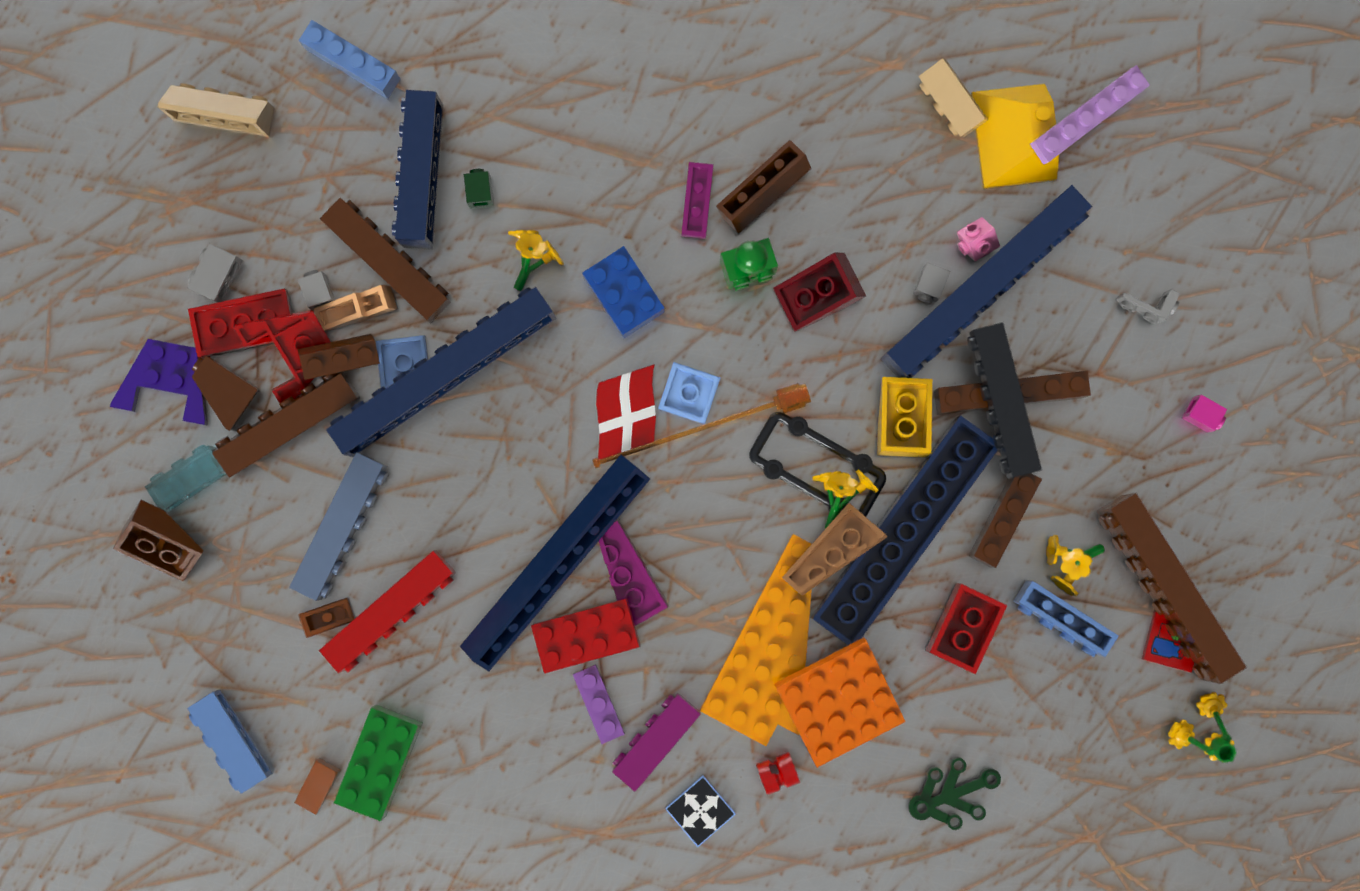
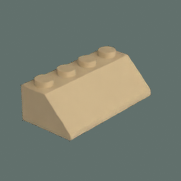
M181 83L180 86L171 85L158 102V108L175 121L269 136L274 107L266 98L261 96H252L251 99L245 98L237 92L230 91L228 95L221 94L213 88L205 87L204 90H198L194 86Z

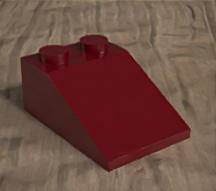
M834 252L773 288L794 332L845 309L866 297L846 254Z

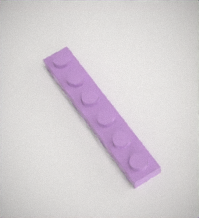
M1135 65L1030 143L1043 165L1050 162L1150 86L1138 66Z

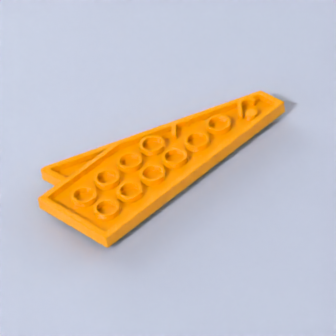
M794 534L789 539L700 708V711L764 746H767L777 725L799 735L774 683L806 667L812 589L804 595H800L782 577L812 544Z

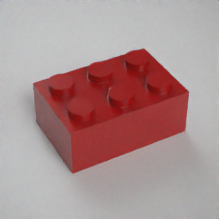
M956 583L925 651L976 674L1007 605L964 584Z

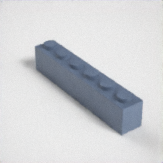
M356 452L289 588L315 601L322 600L323 597L326 598L332 589L330 582L333 576H337L344 564L341 560L345 552L349 553L353 547L355 540L352 537L356 529L360 530L366 520V517L363 515L367 507L371 508L377 497L374 493L378 485L382 486L388 475V472H386L388 466Z

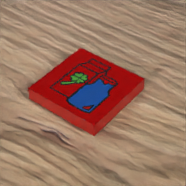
M1154 611L1142 659L1192 673L1194 662L1190 657L1186 658L1181 652L1179 645L1182 643L1177 635L1173 637L1167 630L1165 624L1168 621L1164 614L1159 615Z

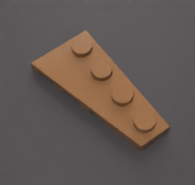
M848 503L782 578L800 595H804L888 536L854 506Z

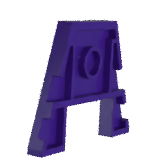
M148 339L111 401L110 407L135 412L140 387L187 395L182 421L207 425L208 419L204 405L206 404L205 397L192 378L194 371L191 369L199 359L196 348Z

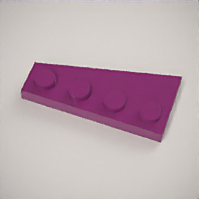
M619 520L614 522L599 540V545L604 562L608 568L609 579L617 601L625 598L628 599L636 626L666 609L669 605Z

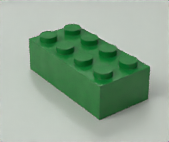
M379 705L371 707L334 804L381 822L387 816L423 722Z

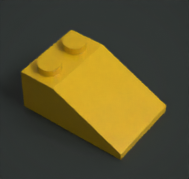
M882 377L877 430V456L927 458L931 454L933 379Z

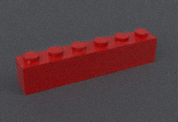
M437 550L432 551L325 644L319 652L337 673H341L344 670L349 673L359 664L357 659L360 656L371 654L378 648L376 642L382 637L388 639L397 631L395 626L399 622L403 621L406 623L416 614L415 608L420 604L425 606L435 598L433 593L439 587L444 590L454 581L452 576L456 572Z

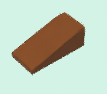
M348 598L298 614L306 638L343 626L354 620Z
M321 758L317 759L294 803L317 815L341 770Z

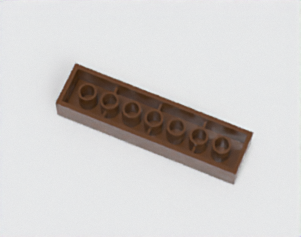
M1137 493L1121 495L1097 510L1100 515L1098 517L1100 524L1105 530L1108 529L1113 536L1111 539L1112 543L1118 551L1122 550L1127 558L1125 560L1127 567L1133 573L1136 572L1140 579L1138 583L1141 589L1146 594L1149 593L1153 599V608L1159 615L1164 614L1168 623L1165 624L1167 630L1173 637L1177 635L1182 643L1179 645L1181 652L1186 658L1190 657L1194 662L1192 668L1197 677L1204 681L1222 684L1246 669V665Z

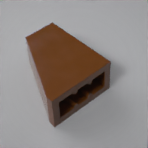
M205 356L204 359L199 358L191 369L194 371L192 378L224 428L231 431L259 391V388L210 356Z

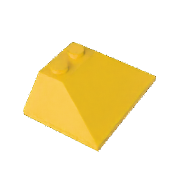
M1045 84L972 92L971 96L988 119L976 128L983 189L1056 181L1059 155L1043 165L1030 143L1056 125L1053 99Z

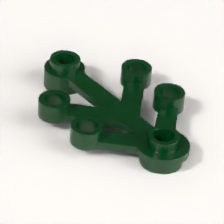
M955 757L950 762L951 768L941 793L933 797L931 796L936 783L943 779V772L935 766L928 769V778L921 794L914 796L909 802L908 809L912 817L917 820H926L932 817L946 823L950 829L958 830L963 824L959 815L955 813L949 815L935 808L942 804H947L970 814L977 821L985 818L986 810L980 804L973 805L959 799V797L984 787L995 789L1001 782V776L995 769L985 768L980 772L979 778L955 787L960 773H963L967 767L966 762L962 758ZM956 761L962 762V767L959 770L954 768ZM934 770L939 771L937 779L931 778V773ZM994 775L995 781L991 784L988 783L987 777ZM921 803L926 805V809L923 812L917 810V806ZM976 808H981V815L977 817L974 816V810ZM954 817L958 818V824L951 826L950 820Z

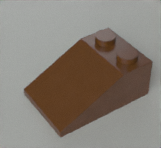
M140 500L113 548L181 581H184L204 551L164 510L143 500Z

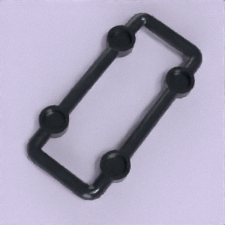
M782 412L771 414L750 450L749 457L751 462L762 468L767 478L783 480L828 506V511H830L831 507L827 494L783 470V465L778 460L768 461L759 456L777 422H781L788 426V431L792 436H805L852 463L854 471L859 469L863 474L868 472L877 478L874 485L879 491L874 493L870 490L859 509V512L866 517L886 483L885 472L873 464L869 455H856L809 428L804 418H792Z

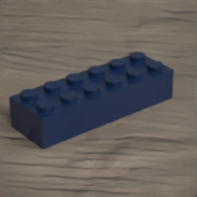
M406 90V98L402 97L401 112L404 113V122H400L399 136L403 138L402 147H398L397 160L401 164L400 171L396 172L395 183L396 186H399L398 196L394 197L393 206L394 211H397L396 221L392 222V236H395V239L403 248L433 249L443 103L436 91Z

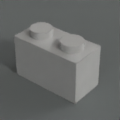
M209 243L208 247L204 248L200 254V263L197 269L192 271L189 276L187 288L218 303L223 301L243 260Z

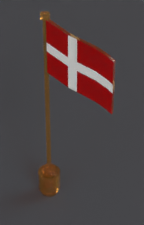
M655 364L598 383L596 406L600 437L598 458L592 459L595 468H598L600 464L615 460L620 455L627 456L776 406L777 411L782 409L783 414L806 407V404L811 402L810 395L805 383L801 385L796 383L776 390L777 395L773 396V402L655 441L656 409L653 393V371Z

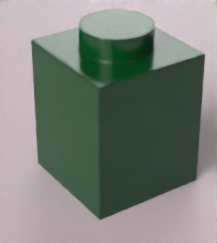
M478 168L464 174L466 202L469 208L493 206L492 181L489 172Z

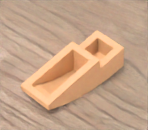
M379 285L361 293L355 292L314 308L315 315L324 331L355 324L397 310L391 286Z

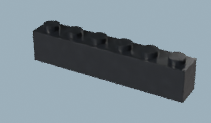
M1002 322L974 329L969 333L970 337L967 338L970 351H974L976 357L974 369L976 375L980 376L983 386H980L982 399L984 401L987 400L989 410L986 414L989 424L994 426L996 435H993V442L996 450L1000 449L1002 459L999 460L1002 474H1006L1007 479L1042 471L1004 324Z

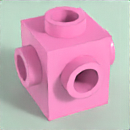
M983 217L957 232L960 240L958 243L960 251L964 256L969 255L974 261L1000 247L995 228Z

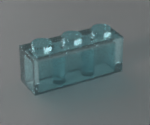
M201 445L192 451L193 455L188 459L182 458L171 465L172 469L165 474L160 472L150 478L151 483L146 485L145 488L158 508L165 512H170L226 475L212 454L216 447Z

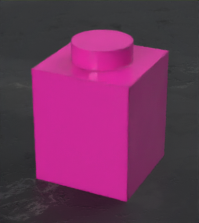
M1197 395L1192 398L1182 419L1207 433L1213 432L1223 426L1226 420L1224 415L1227 409L1203 395Z

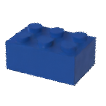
M624 246L582 272L584 279L623 338H626L665 313L664 306Z

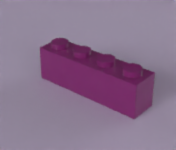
M679 693L675 696L670 694L661 705L664 708L658 716L654 713L645 723V726L648 727L642 735L637 733L629 742L631 748L626 754L621 752L612 762L615 766L612 773L634 792H636L701 715V712Z

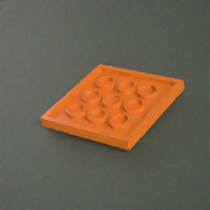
M865 637L774 683L817 768L906 722Z

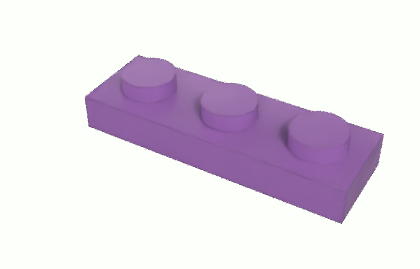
M595 664L574 673L573 677L601 744L625 735L597 665Z

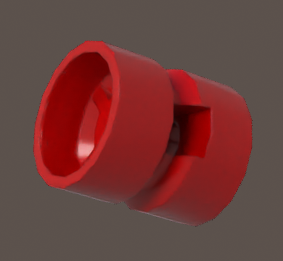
M789 752L776 756L773 762L768 759L756 764L767 795L780 791L783 785L788 788L800 783Z

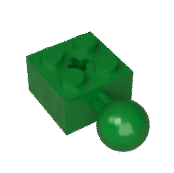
M769 238L744 242L738 248L722 252L720 255V264L728 289L735 288V291L749 287V283L756 280L759 283H764L773 279L772 276L776 274L778 268Z

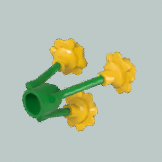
M1216 692L1202 695L1200 697L1201 701L1196 703L1200 715L1215 718L1221 734L1213 732L1211 738H1205V744L1194 739L1195 733L1192 731L1194 725L1182 719L1180 723L1175 722L1168 732L1170 737L1169 744L1175 745L1177 749L1193 744L1204 750V753L1209 755L1212 761L1232 762L1236 756V748L1233 746L1234 741L1227 733L1220 717L1223 714V709L1227 707L1224 695H1217Z

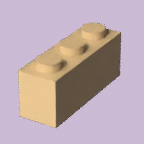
M942 58L918 76L922 81L919 86L927 96L932 95L936 101L933 106L941 116L946 115L950 121L947 126L954 136L959 134L960 137L964 138L988 120L946 59Z

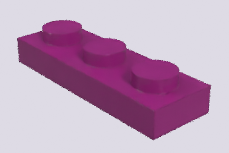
M689 162L682 237L706 239L713 164Z

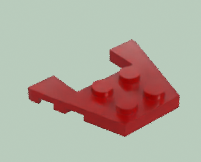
M313 310L233 325L245 347L270 335L292 372L294 378L272 389L279 404L290 396L295 399L301 394L300 391L314 379H304L297 349L331 342Z

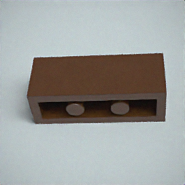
M372 334L297 349L305 380L380 363Z

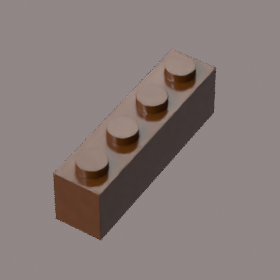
M789 140L716 205L722 218L739 234L812 169L806 154Z
M1030 473L1008 479L969 554L971 558L990 568L997 567L1042 481L1040 477Z

